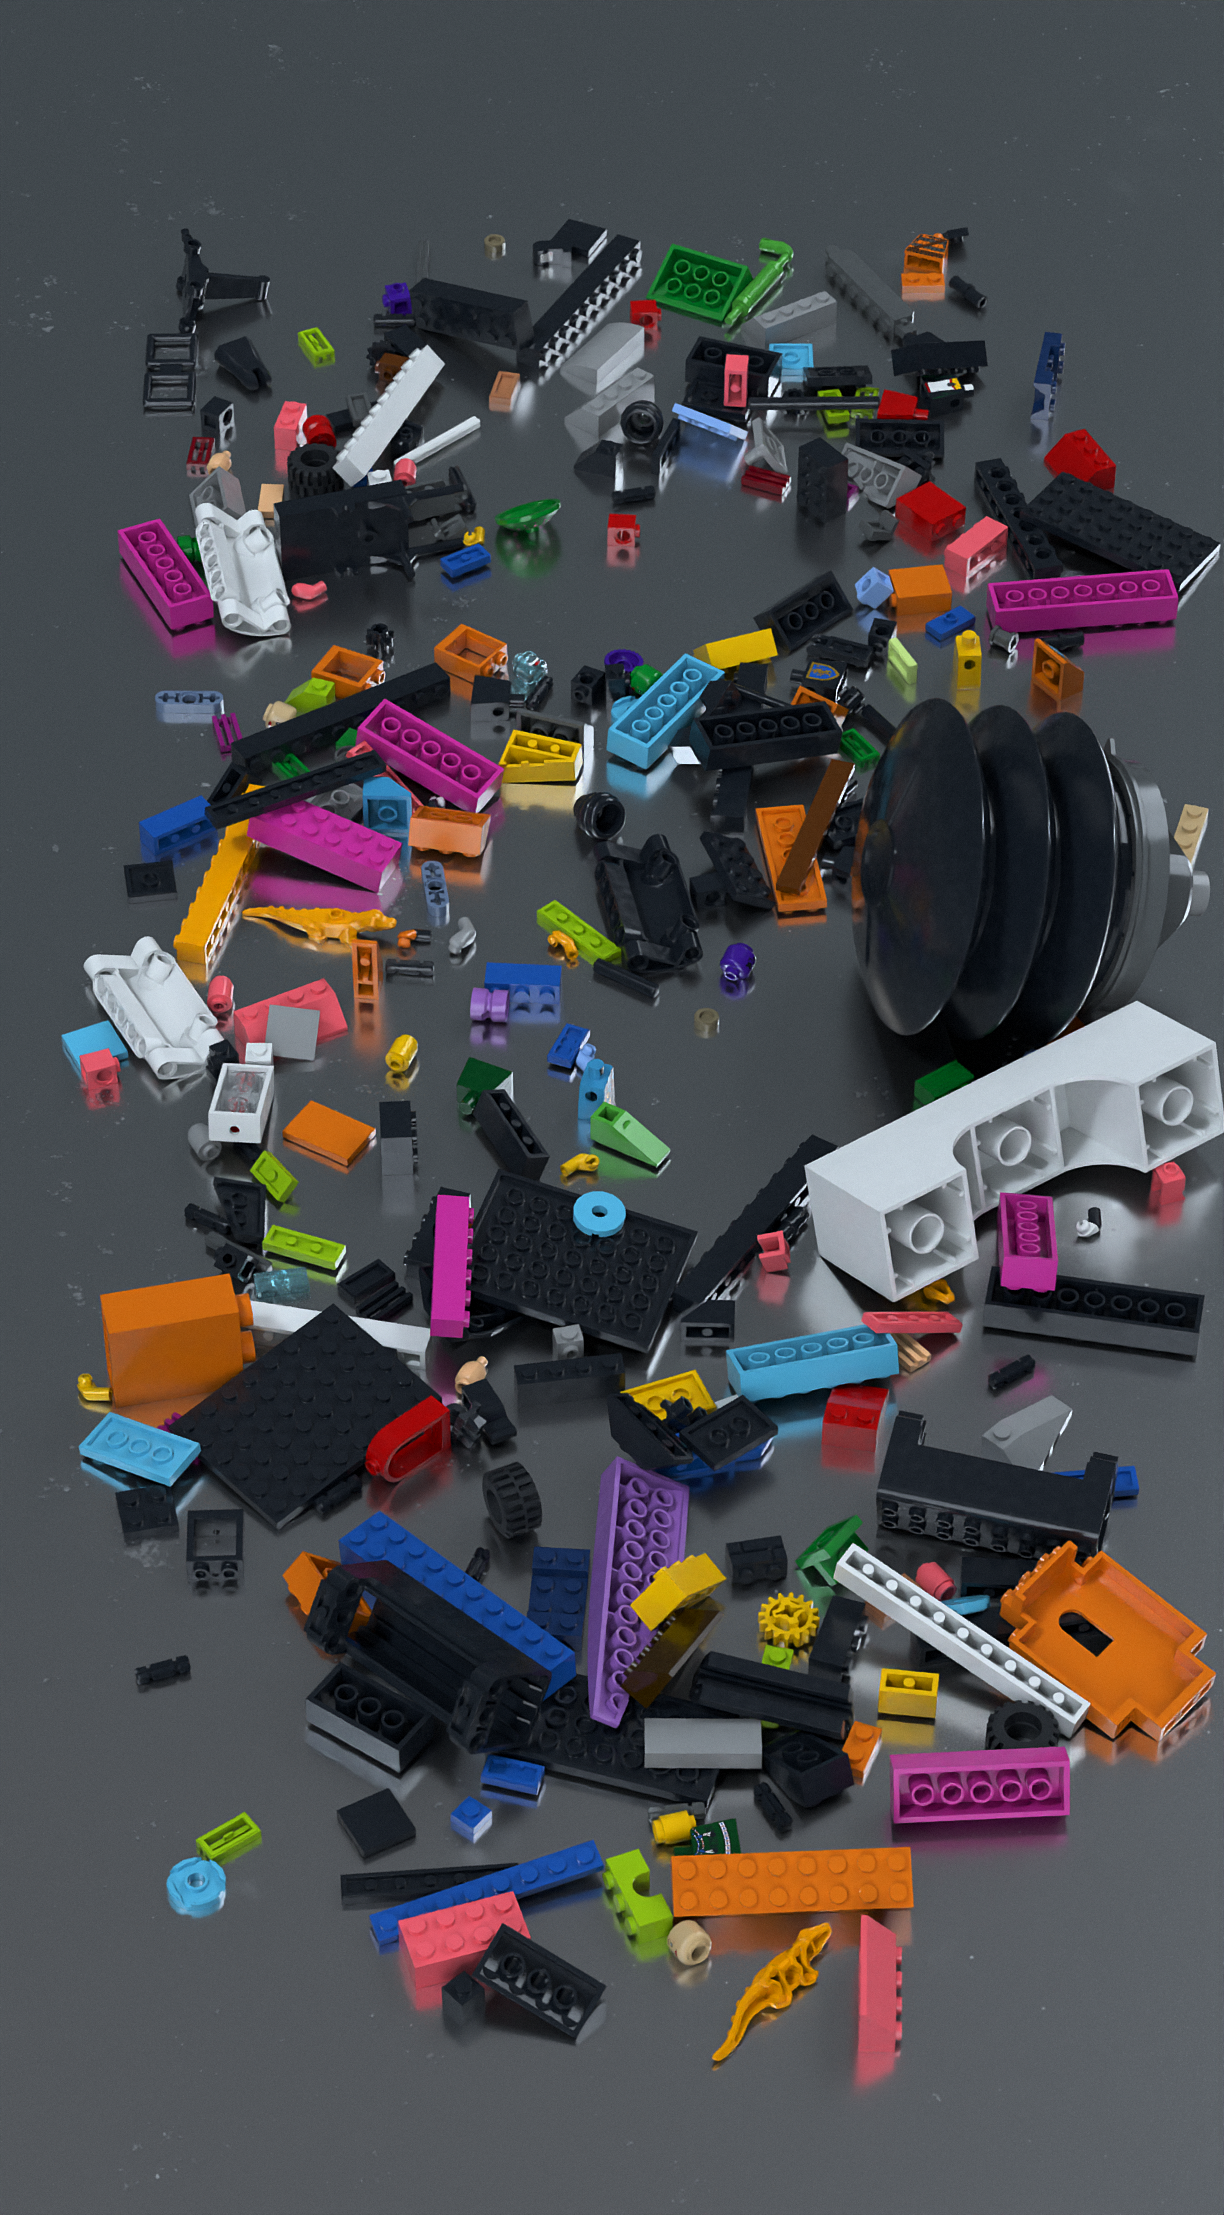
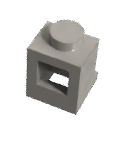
M579 1324L553 1328V1353L555 1360L584 1357V1339Z

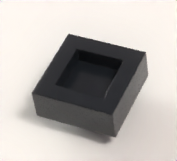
M968 227L947 230L942 235L951 245L960 244L969 236Z

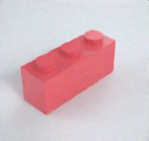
M986 516L945 548L944 566L965 577L969 576L1007 545L1008 526Z

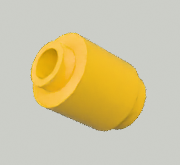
M407 1034L395 1039L385 1056V1061L392 1070L402 1072L408 1069L418 1051L416 1039Z
M686 1810L658 1816V1820L652 1821L655 1841L657 1844L664 1843V1845L690 1840V1829L697 1827L694 1816L688 1815Z

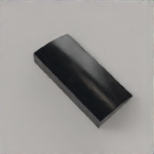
M856 418L855 446L883 457H902L900 450L905 446L915 454L917 451L922 452L925 449H929L934 453V458H944V421Z
M504 1923L500 1926L471 1975L574 2039L579 2035L607 1987Z

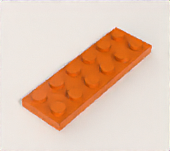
M804 805L756 808L755 816L778 912L827 908V898L817 857L800 895L776 890L777 880L806 817Z

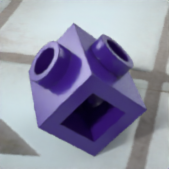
M406 282L385 285V294L382 295V302L384 308H388L389 314H403V316L412 314V303Z

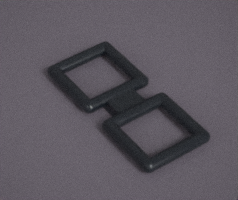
M148 334L145 366L147 368H160V372L145 373L143 406L192 407L195 405L197 375L195 372H182V368L197 366L198 334ZM155 342H190L189 359H154ZM153 381H188L187 398H152Z

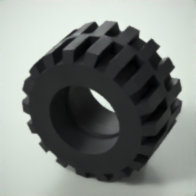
M317 443L305 444L302 447L295 448V451H291L290 456L287 458L288 484L290 489L302 497L339 491L343 487L344 479L332 467L338 461L336 456L340 451L335 450L333 446Z
M513 1462L484 1473L482 1478L484 1501L492 1522L505 1538L509 1539L541 1527L542 1505L532 1477L521 1463Z
M1016 1700L1014 1704L1006 1702L1003 1708L998 1706L994 1709V1714H990L988 1718L985 1750L1058 1747V1721L1054 1719L1053 1713L1051 1711L1046 1712L1045 1707L1041 1704L1035 1706L1032 1701L1022 1703V1700ZM1021 1737L1027 1738L1031 1741L1021 1742L1014 1740L1013 1738Z

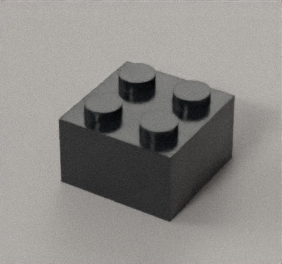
M410 1101L379 1102L382 1175L413 1174V1163H418V1149L412 1148V1145H417V1129H412V1127H417L416 1111H411Z

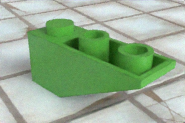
M603 1102L590 1117V1139L655 1167H658L670 1153L669 1147L632 1115L621 1108Z

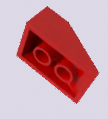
M851 1383L841 1384L833 1388L823 1418L821 1444L876 1453L889 1389Z

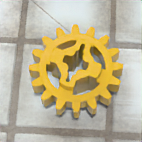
M790 1592L788 1597L778 1593L777 1600L769 1597L768 1604L762 1603L761 1612H758L759 1632H764L765 1640L773 1638V1645L775 1646L783 1642L785 1648L789 1647V1643H794L796 1647H800V1641L808 1644L810 1636L816 1637L820 1617H818L819 1610L818 1608H813L812 1600L804 1602V1595L802 1594L798 1598H794L793 1592Z

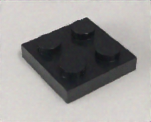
M162 1484L115 1492L124 1541L179 1532V1523L170 1486Z

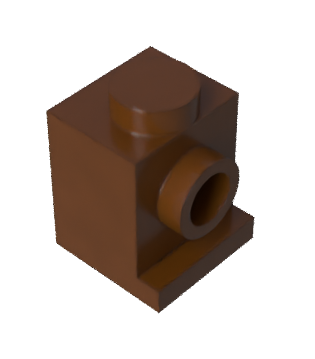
M384 353L380 361L378 360L375 365V373L379 374V380L393 382V377L402 370L401 366L409 358Z

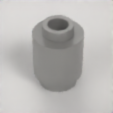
M197 1123L189 1129L188 1142L198 1157L204 1161L216 1158L222 1149V1145L219 1141L209 1140V1126Z

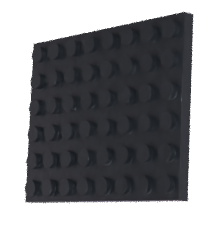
M498 1169L472 1224V1244H467V1249H472V1263L467 1265L466 1268L472 1270L471 1285H466V1290H471L470 1297L564 1327L579 1324L582 1333L648 1353L671 1301L673 1291L680 1280L697 1240L698 1231L625 1209L626 1218L620 1231L608 1237H599V1235L595 1234L590 1236L578 1229L573 1221V1207L577 1199L582 1195ZM602 1212L593 1213L597 1217L605 1216Z
M333 1303L169 1425V1431L171 1434L200 1443L201 1452L197 1458L278 1530L314 1503L316 1498L322 1494L324 1495L366 1462V1452L370 1442L383 1427L432 1395L441 1403L442 1397Z

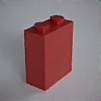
M928 482L896 498L895 517L930 542L965 525L966 507L932 482Z

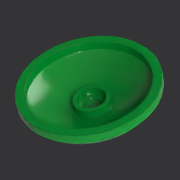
M544 499L525 503L499 513L495 516V522L499 526L510 530H526V533H533L540 530L539 526L547 523L554 517L561 507V502L559 499Z

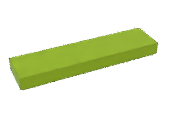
M554 900L537 910V918L553 930H560L571 937L576 947L596 961L598 958L611 962L621 956V948L617 947L558 901Z

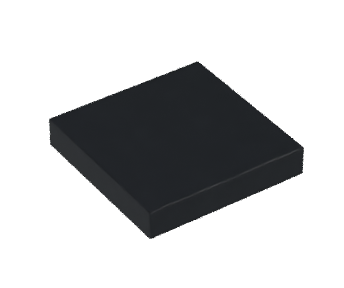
M568 219L551 240H572V253L589 257L606 237L607 229Z
M172 860L124 865L129 904L178 899Z
M389 1788L337 1810V1818L363 1858L416 1835L415 1826Z

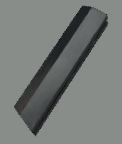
M710 1651L705 1655L693 1675L692 1686L688 1696L694 1704L840 1740L847 1739L855 1716L854 1692L849 1684Z

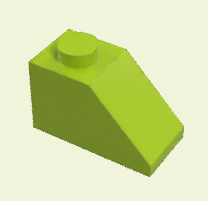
M311 678L292 690L284 703L295 707L297 712H311L336 702L335 683Z

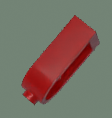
M431 1395L383 1427L368 1446L365 1462L368 1472L373 1476L380 1474L388 1482H398L451 1447L450 1410ZM422 1432L425 1433L424 1435H422L421 1437H419L418 1439H416L415 1441H413L412 1443H410L409 1445H407L406 1447H404L396 1453V1451L404 1444H406Z

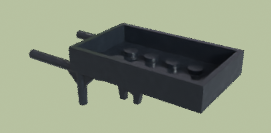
M395 480L273 503L276 552L284 581L336 572L340 578L345 577V571H351L353 575H358L357 567L388 561L402 565L409 578L415 577L416 574L411 563L418 555L465 547V544L463 543L464 538H458L409 548L408 523L410 524L414 521L410 507L419 500L464 492L463 484L459 483L407 493L402 480Z

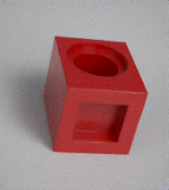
M656 300L630 301V323L644 327V331L657 330L658 321H661V308H657Z
M609 514L607 546L635 547V539L640 538V524H636V515Z

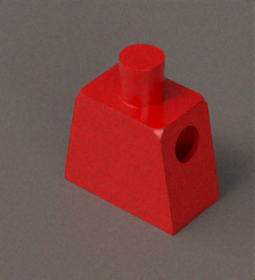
M884 389L877 419L928 420L929 410L917 409L918 398L916 396Z

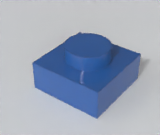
M468 1796L450 1814L451 1822L474 1836L492 1818V1810Z

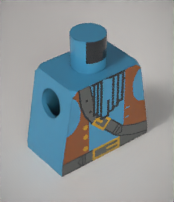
M600 1059L589 1061L579 1086L578 1119L590 1121V1117L603 1102L609 1104L615 1091L613 1066L604 1064ZM593 1092L598 1097V1099L595 1101H591L593 1100Z

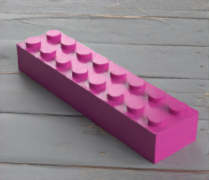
M1165 569L988 583L986 606L993 628L998 625L1002 627V630L1009 633L1176 620L1178 595L1170 571Z

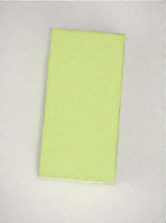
M897 637L889 639L888 659L909 685L917 683L918 664Z

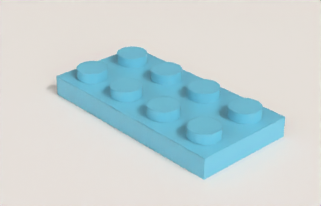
M109 1412L79 1445L80 1454L170 1487L201 1452L200 1443Z

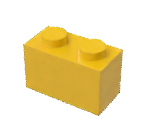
M882 1668L878 1712L935 1718L939 1674Z

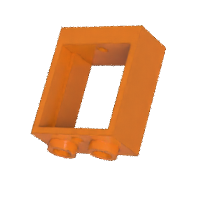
M460 624L434 647V663L436 662L443 670L474 683L475 675L491 678L508 661L507 643L464 624ZM467 648L487 658L478 665L458 655Z
M333 645L311 671V678L334 682L335 697L343 699L383 683L385 671L383 670L382 660ZM340 668H344L364 676L359 682H355L335 674Z

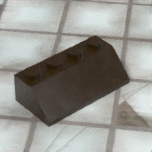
M686 1608L678 1617L672 1614L663 1625L666 1632L664 1633L660 1629L649 1642L653 1647L651 1648L646 1645L636 1657L640 1663L638 1664L636 1661H633L623 1674L627 1678L620 1687L647 1709L724 1614L721 1611Z

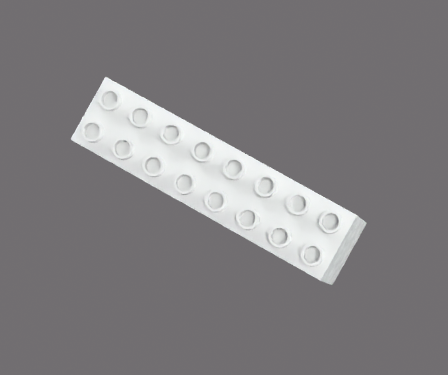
M1135 1001L805 1165L819 1255L890 1301L896 1302L979 1259L974 1220L983 1213L998 1206L1000 1192L1022 1194L1063 1172L1089 1165H1121L1146 1173L1224 1133V1110L1216 1042L1139 1001Z

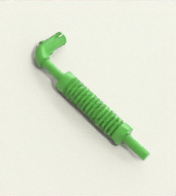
M764 237L761 239L759 244L760 251L771 252L781 255V257L777 261L768 262L732 302V311L725 318L726 324L731 325L738 316H746L783 275V266L790 262L794 256L793 249L784 241H775Z

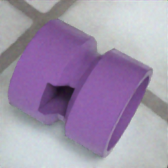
M473 988L470 1006L471 1020L486 1021L489 1017L493 1022L506 1023L509 1013V990L495 989L490 993L485 988Z

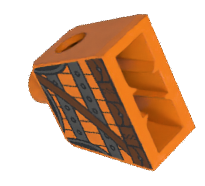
M935 233L933 236L920 234L905 249L904 268L928 274L932 272L944 273L948 259L949 241L944 239V236L940 233Z

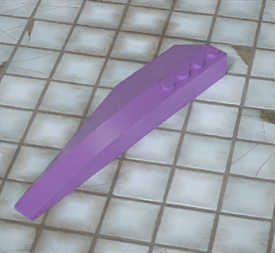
M618 1456L601 1474L588 1619L590 1718L617 1728L629 1701V1694L620 1687L627 1678L623 1673L633 1661H636L638 1664L640 1663L636 1657L646 1645L652 1646L649 1642L657 1634L661 1625L660 1623L656 1629L650 1631L630 1604L655 1581L653 1575L664 1566L669 1568L678 1560L681 1563L684 1561L690 1488L654 1471L643 1470L635 1463Z

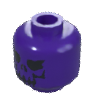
M744 943L728 946L720 960V968L724 972V976L732 981L746 979L756 963L753 949Z

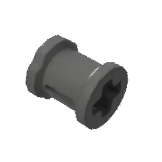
M996 625L990 632L989 644L992 646L995 644L999 645L1011 653L1017 646L1019 634L1015 632L1009 633L1002 630L1001 626Z

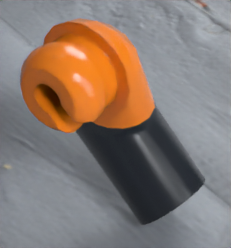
M411 929L402 931L397 936V945L400 948H409L411 945L410 941L431 943L432 930Z

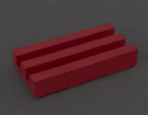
M192 437L186 462L187 470L195 467V470L200 471V468L204 467V471H208L207 465L213 455L215 438ZM197 442L201 443L196 461L194 460V456L196 452ZM206 443H209V444H208V448H207V453H206L205 461H202V460H203L204 451H205V447H206Z
M751 465L745 471V476L741 477V484L779 495H783L791 483V476Z

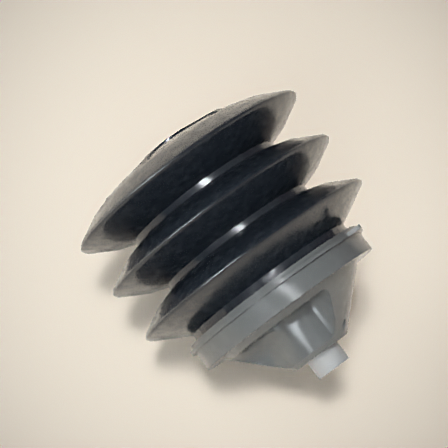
M940 698L925 700L907 713L895 729L870 779L859 817L850 874L851 916L856 954L871 1003L878 1016L890 1029L901 1035H912L929 1026L939 1016L945 1026L957 1037L974 1041L993 1032L1005 1020L1014 1036L1020 1042L1029 1046H1040L1052 1041L1067 1029L1077 1014L1087 1015L1095 1011L1111 1012L1124 1006L1142 984L1156 950L1184 923L1187 915L1201 916L1208 906L1210 897L1208 875L1204 871L1192 870L1187 856L1168 829L1163 799L1154 777L1140 762L1122 759L1116 755L1115 739L1108 738L1103 750L1097 736L1082 718L1069 712H1057L1047 716L1031 729L1028 722L1016 710L1005 705L991 706L981 711L967 724L963 715L956 707Z

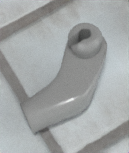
M468 917L459 919V932L449 940L448 949L453 954H459L463 948L474 941L476 931Z

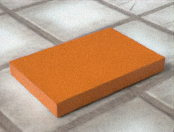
M311 1100L285 1127L282 1134L285 1139L348 1166L376 1135V1128Z

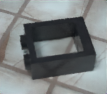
M244 1509L188 1510L186 1551L188 1580L243 1579L245 1553ZM236 1536V1555L195 1556V1537Z

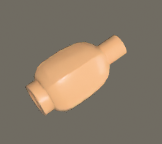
M223 451V453L214 454L207 465L208 474L210 475L218 466L228 472L232 464L230 459L231 453Z
M480 1356L476 1361H469L462 1366L455 1377V1389L458 1393L462 1394L461 1387L485 1378V1367L488 1364V1360L485 1357Z

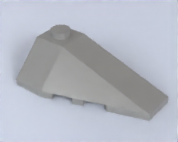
M847 442L841 452L849 459L848 476L857 483V486L867 494V497L872 502L888 509L896 505V498L916 489L922 477L904 465Z
M1051 1395L1000 1420L982 1435L981 1458L1041 1470L1048 1453L1051 1452L1057 1436L1061 1434L1072 1413V1408Z

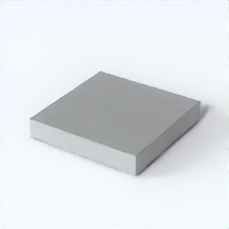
M269 1005L265 1043H272L273 1057L314 1062L320 1011Z

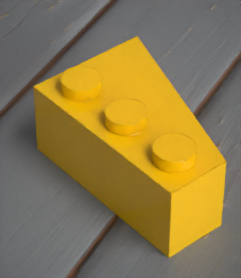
M513 729L498 764L504 768L502 783L576 780L583 764L582 744Z
M706 1553L697 1557L690 1555L682 1563L678 1560L669 1568L664 1566L653 1575L655 1581L630 1606L649 1630L653 1631L665 1618L669 1619L672 1614L676 1616L674 1611L682 1607L689 1609L710 1596L726 1580V1577Z

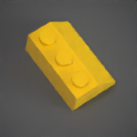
M771 628L708 643L693 650L697 659L724 671L725 674L728 673V669L736 667V671H739L740 662L768 664L772 662L771 658L778 655Z

